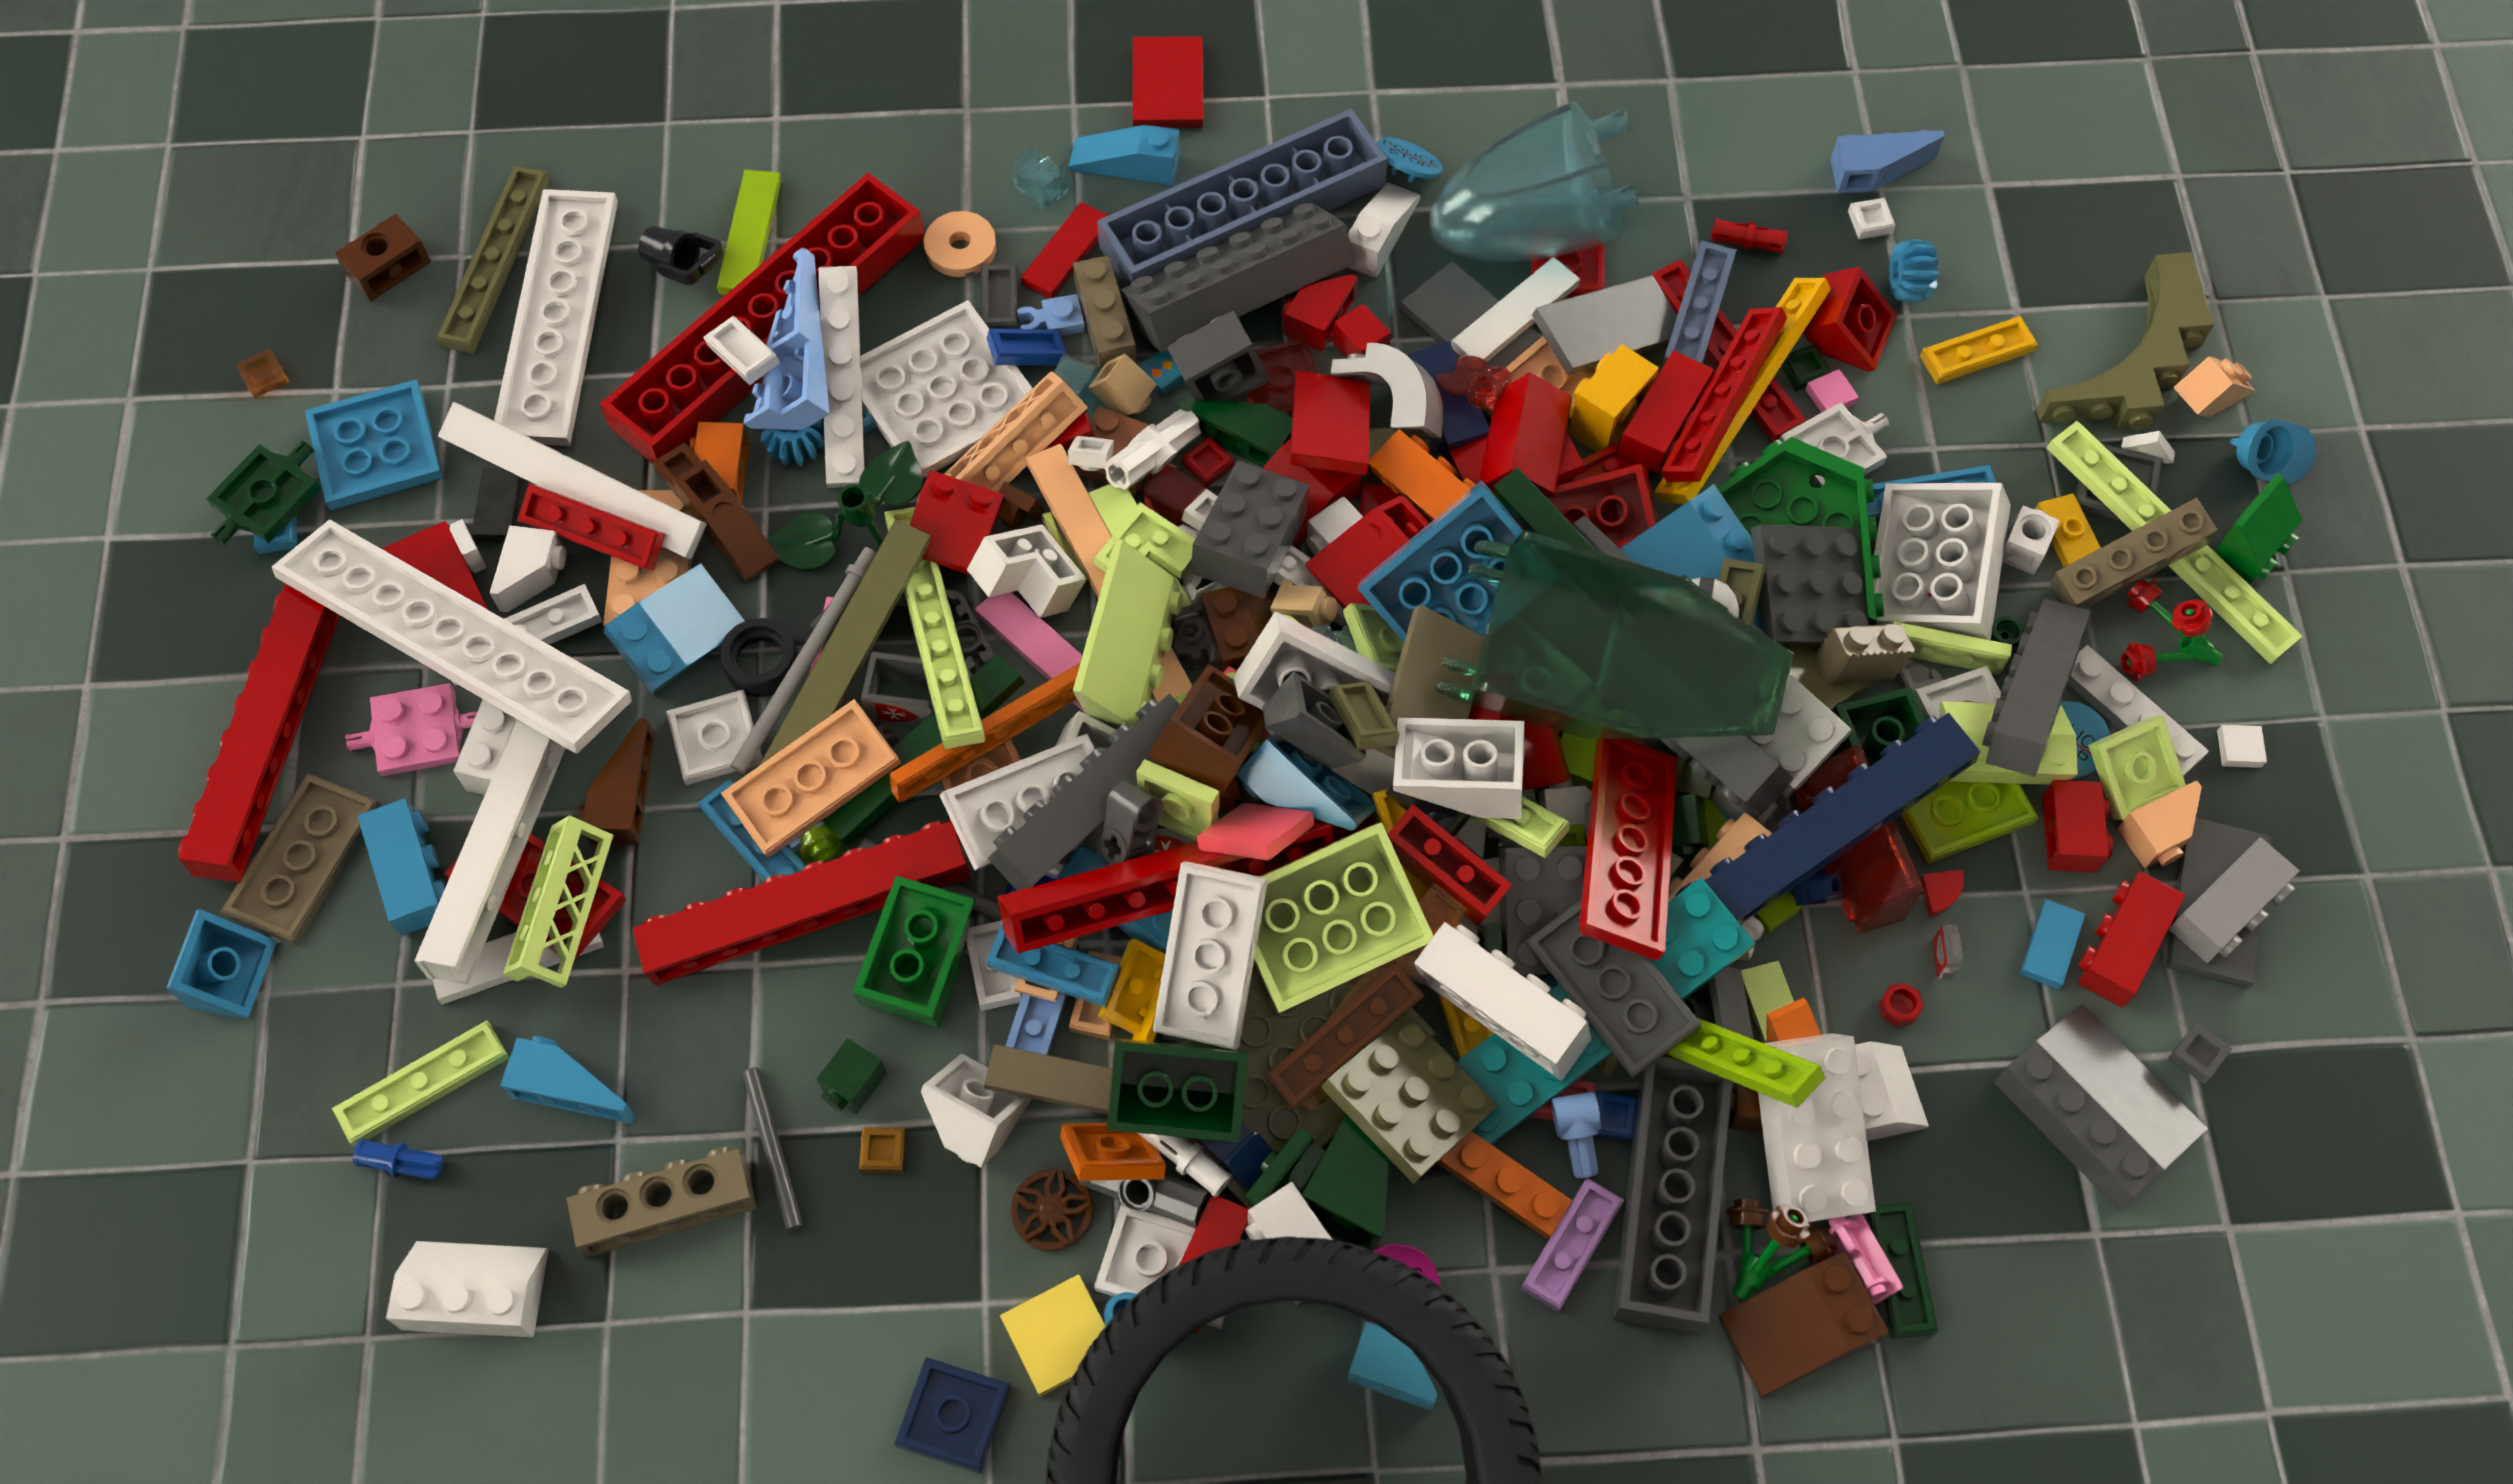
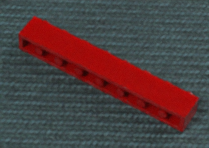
M286 583L282 592L278 593L275 598L274 613L269 626H266L262 631L259 652L256 659L252 660L248 667V680L243 693L239 694L236 698L234 716L229 729H225L222 734L220 752L215 764H212L208 770L207 785L202 798L194 806L193 821L188 834L182 838L179 844L178 859L194 877L241 883L340 618L339 614Z
M1314 819V826L1270 860L1199 850L1197 841L997 896L1004 935L1019 954L1172 911L1182 862L1186 861L1260 877L1334 843L1332 825Z
M942 821L932 822L925 825L919 832L907 836L901 834L890 836L883 840L880 845L868 849L855 848L844 853L841 858L829 862L817 861L810 863L803 868V871L788 876L783 874L771 876L761 885L749 889L736 888L730 890L722 898L708 903L704 901L694 902L687 905L681 912L669 916H652L646 919L642 925L632 928L643 971L656 986L883 909L895 876L940 889L972 879L952 821L945 823Z

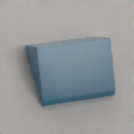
M198 909L195 912L166 989L188 1009L243 1019L249 1018L277 940Z

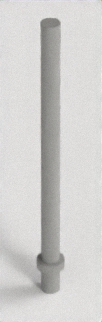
M864 547L854 565L849 564L845 570L847 574L845 580L730 764L734 770L744 774L852 599L876 555V552L872 549Z

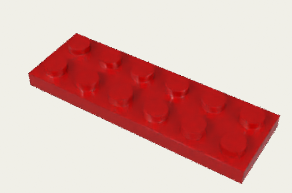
M1603 730L1596 739L1579 933L1658 961L1665 953L1677 758Z

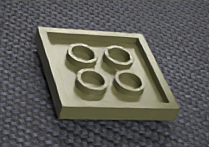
M1408 1012L1330 1076L1321 1087L1413 1184L1498 1107L1492 1098Z

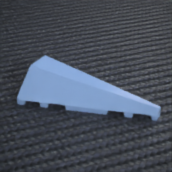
M801 248L794 253L793 259L797 262L793 280H787L783 289L788 294L784 310L780 309L776 312L766 345L777 355L780 364L764 375L762 384H754L752 394L757 397L753 413L745 414L744 425L752 429L804 430L830 414L815 258L805 248Z

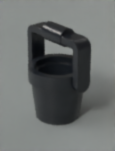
M657 226L647 228L641 235L638 245L639 255L642 260L657 267V271L661 276L685 285L696 283L724 255L719 240L697 232L676 231ZM700 248L709 250L699 259Z

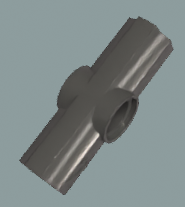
M1165 1171L1164 1179L1141 1180L1148 1186L1149 1194L1140 1188L1139 1180L1079 1181L1080 1185L1120 1199L1123 1206L1132 1212L1148 1210L1195 1229L1210 1199V1192L1207 1189L1168 1175L1167 1171Z

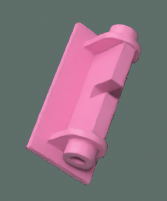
M1862 1214L1852 1215L1847 1219L1843 1216L1829 1220L1828 1223L1831 1228L1828 1231L1837 1246V1250L1833 1253L1837 1255L1845 1251L1874 1305L1904 1289Z

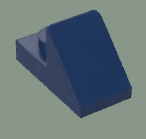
M1241 1121L1239 1143L1197 1139L1248 1191L1263 1174L1259 1169L1267 1156L1273 1151L1257 1131H1252L1243 1121Z

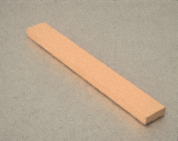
M1058 444L1026 457V465L1095 594L1099 598L1106 572L1094 565V558L1111 538V535L1074 466L1068 465V455L1062 444ZM1170 647L1168 652L1163 651L1160 665L1163 666V677L1160 687L1158 689L1153 688L1151 698H1154L1158 703L1169 693L1175 698L1190 691L1192 688L1191 682L1172 647Z

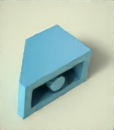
M1366 1321L1347 1381L1432 1411L1438 1394L1423 1364L1410 1348L1378 1324Z

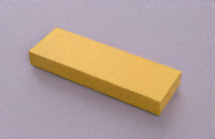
M2019 316L1923 348L1920 357L1938 385L2035 352L2038 343L2022 317Z

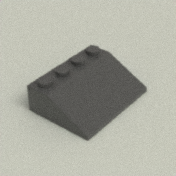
M2083 1004L2034 1042L2010 1063L1993 1082L2118 1210L2138 1195L2208 1129Z

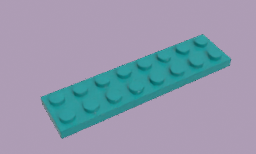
M1701 877L1668 902L1665 953L1658 961L1650 960L1680 998L1685 1000L1755 947V942ZM1559 985L1548 992L1560 1003L1565 998L1570 1000ZM1588 1024L1592 1040L1564 1079L1560 1081L1496 1034H1492L1456 1062L1498 1105L1472 1132L1493 1145L1549 1103L1551 1098L1557 1097L1613 1053L1592 1026Z

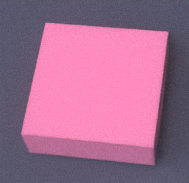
M1840 369L1808 382L1805 391L1821 413L1840 402L1846 408L1855 405L1859 398Z

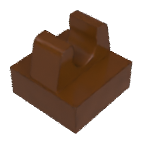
M1005 481L998 493L1004 494V505L998 514V519L1003 521V525L1012 530H1018L1027 517L1037 523L1045 511L1037 499Z

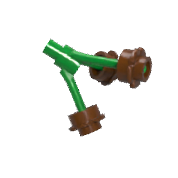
M1735 1199L1734 1207H1729L1726 1210V1214L1730 1215V1227L1742 1230V1254L1740 1260L1742 1266L1737 1273V1276L1740 1278L1731 1292L1744 1301L1748 1300L1754 1288L1760 1289L1765 1279H1770L1786 1267L1805 1257L1812 1265H1815L1832 1257V1253L1837 1250L1836 1243L1830 1232L1825 1227L1818 1229L1813 1224H1810L1806 1214L1796 1206L1779 1205L1776 1207V1210H1772L1769 1214L1767 1209L1761 1208L1760 1200ZM1765 1216H1769L1767 1230L1772 1237V1241L1761 1256L1752 1252V1230L1764 1229ZM1781 1245L1785 1247L1800 1245L1801 1249L1772 1264L1769 1263Z

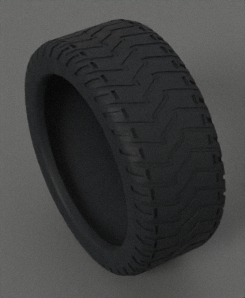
M1291 1236L1249 1240L1207 1252L1189 1262L1178 1265L1153 1283L1147 1285L1120 1309L1092 1342L1069 1382L1054 1424L1051 1445L1047 1455L1045 1482L1046 1484H1117L1122 1435L1140 1390L1164 1357L1204 1324L1242 1307L1290 1300L1333 1305L1373 1321L1413 1351L1439 1384L1459 1428L1466 1471V1484H1543L1540 1457L1538 1456L1539 1446L1524 1396L1517 1381L1514 1380L1510 1366L1497 1346H1494L1490 1335L1472 1315H1469L1467 1309L1444 1289H1441L1433 1280L1411 1267L1409 1268L1404 1263L1362 1246L1325 1238H1299Z

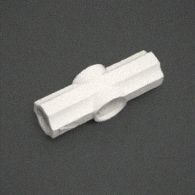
M1179 409L1157 426L1153 423L1134 437L1126 448L1106 462L1104 465L1107 474L1106 479L1114 488L1119 487L1127 490L1150 472L1155 475L1177 456L1179 451L1196 440L1201 434L1199 419L1191 411L1186 412Z

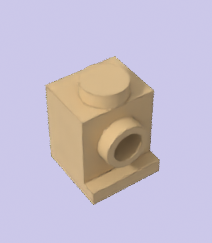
M1283 579L1270 610L1272 614L1276 611L1282 615L1291 616L1300 624L1325 636L1331 622L1336 618L1337 602L1334 597H1327L1323 587L1312 585L1293 586L1291 580Z

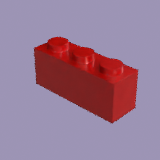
M1673 350L1625 429L1618 454L1638 464L1642 463L1646 468L1659 473L1708 386L1714 369Z
M1413 804L1387 834L1401 865L1477 927L1512 886L1509 881Z
M2140 870L2130 882L2122 880L2111 899L2112 902L2117 904L2112 915L2108 912L2104 914L2094 934L2100 936L2096 947L2089 945L2078 963V967L2083 969V972L2077 984L2123 1008L2136 995L2185 894Z

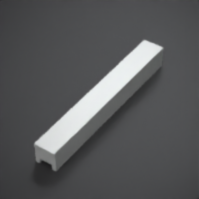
M518 719L414 960L428 979L434 980L437 978L466 985L469 984L566 749Z

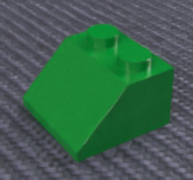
M2277 473L2234 523L2215 550V553L2249 585L2256 577L2264 581L2278 563L2273 558L2275 554L2279 552L2285 555L2299 538L2293 532L2303 519L2283 476Z

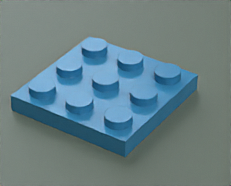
M417 379L304 410L312 446L315 450L314 455L325 503L330 510L444 478L424 397Z

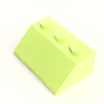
M1940 702V718L1949 712L1981 751L1976 763L1950 780L1951 782L2050 785L2053 780L2069 781L2078 775L2076 734L2062 705H2060L2037 775L2034 777L1986 764L1990 747L1984 746L1982 743L1989 721L1991 722L1996 703Z

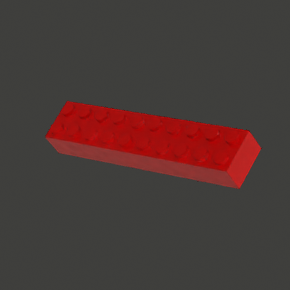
M869 172L866 173L605 398L599 405L609 429L651 463L682 443L689 447L691 437H696L698 422L719 421L753 390L754 384L762 383L764 377L763 375L749 385L707 346L703 337L732 316H735L767 345L776 312L780 309L784 310L788 294L783 290L785 282L793 280L797 268V262L793 259L794 253L801 248L808 250L815 258L819 310V267L856 266L859 297L924 239L925 233L921 211Z

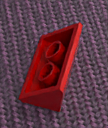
M1531 372L1498 390L1479 482L1482 480L1491 492L1494 493V485L1518 467L1544 496L1555 497L1572 405V395Z

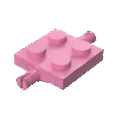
M451 683L370 697L372 715L370 730L350 735L346 734V745L349 751L373 747L376 754L377 772L382 777L457 763L461 753L464 729L471 728L478 711L463 714L459 712L456 707L455 690Z

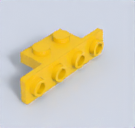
M1137 939L1129 940L1119 963L1120 971L1106 1007H1101L1097 1017L1132 1033L1133 1037L1131 1040L1154 1042L1157 1032H1153L1166 954Z

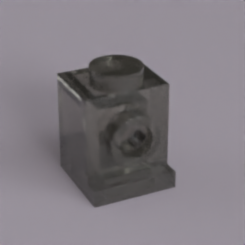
M1202 602L1182 607L1179 615L1173 614L1170 628L1173 629L1171 647L1183 669H1199L1206 666L1209 662L1215 661V644L1204 614Z

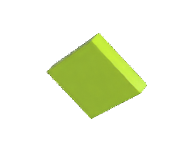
M1949 781L1901 814L1928 864L2035 824L2039 819L2021 785L2011 783Z

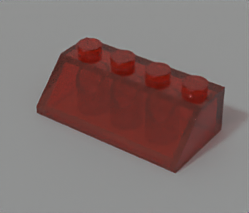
M1860 744L1851 746L1824 762L1798 789L1797 801L1802 812H1805L1814 805L1812 800L1820 792L1830 786L1837 790L1848 782L1846 776L1856 767L1863 763L1869 765ZM1894 820L1827 865L1828 874L1838 873L1841 877L1843 910L1847 919L1850 922H1854L1858 933L1904 921L1924 891Z

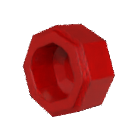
M1906 983L1890 985L1878 1003L1882 1018L1896 1027L1912 1025L1924 1007L1920 992Z

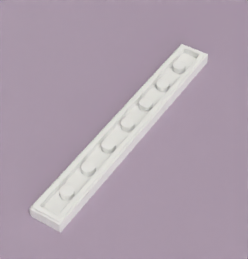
M452 403L438 434V437L538 486L666 533L662 546L685 558L692 559L707 526V523L461 404Z

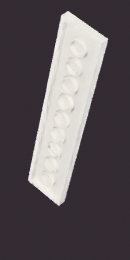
M330 519L272 566L277 579L576 754L632 702L629 690Z

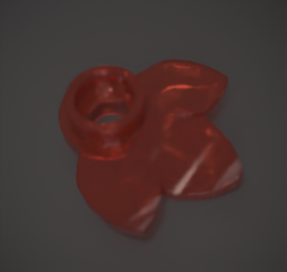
M1464 355L1457 359L1456 371L1439 373L1436 375V381L1450 393L1466 395L1468 402L1472 406L1490 408L1497 404L1498 399L1502 396L1503 387L1511 383L1512 375L1503 366L1490 368L1484 359L1473 355Z

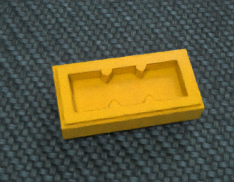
M2074 493L2038 503L2035 509L2041 510L2048 514V516L2060 520L2051 543L2063 567L2101 548Z

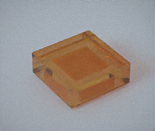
M271 349L236 364L254 399L289 382Z

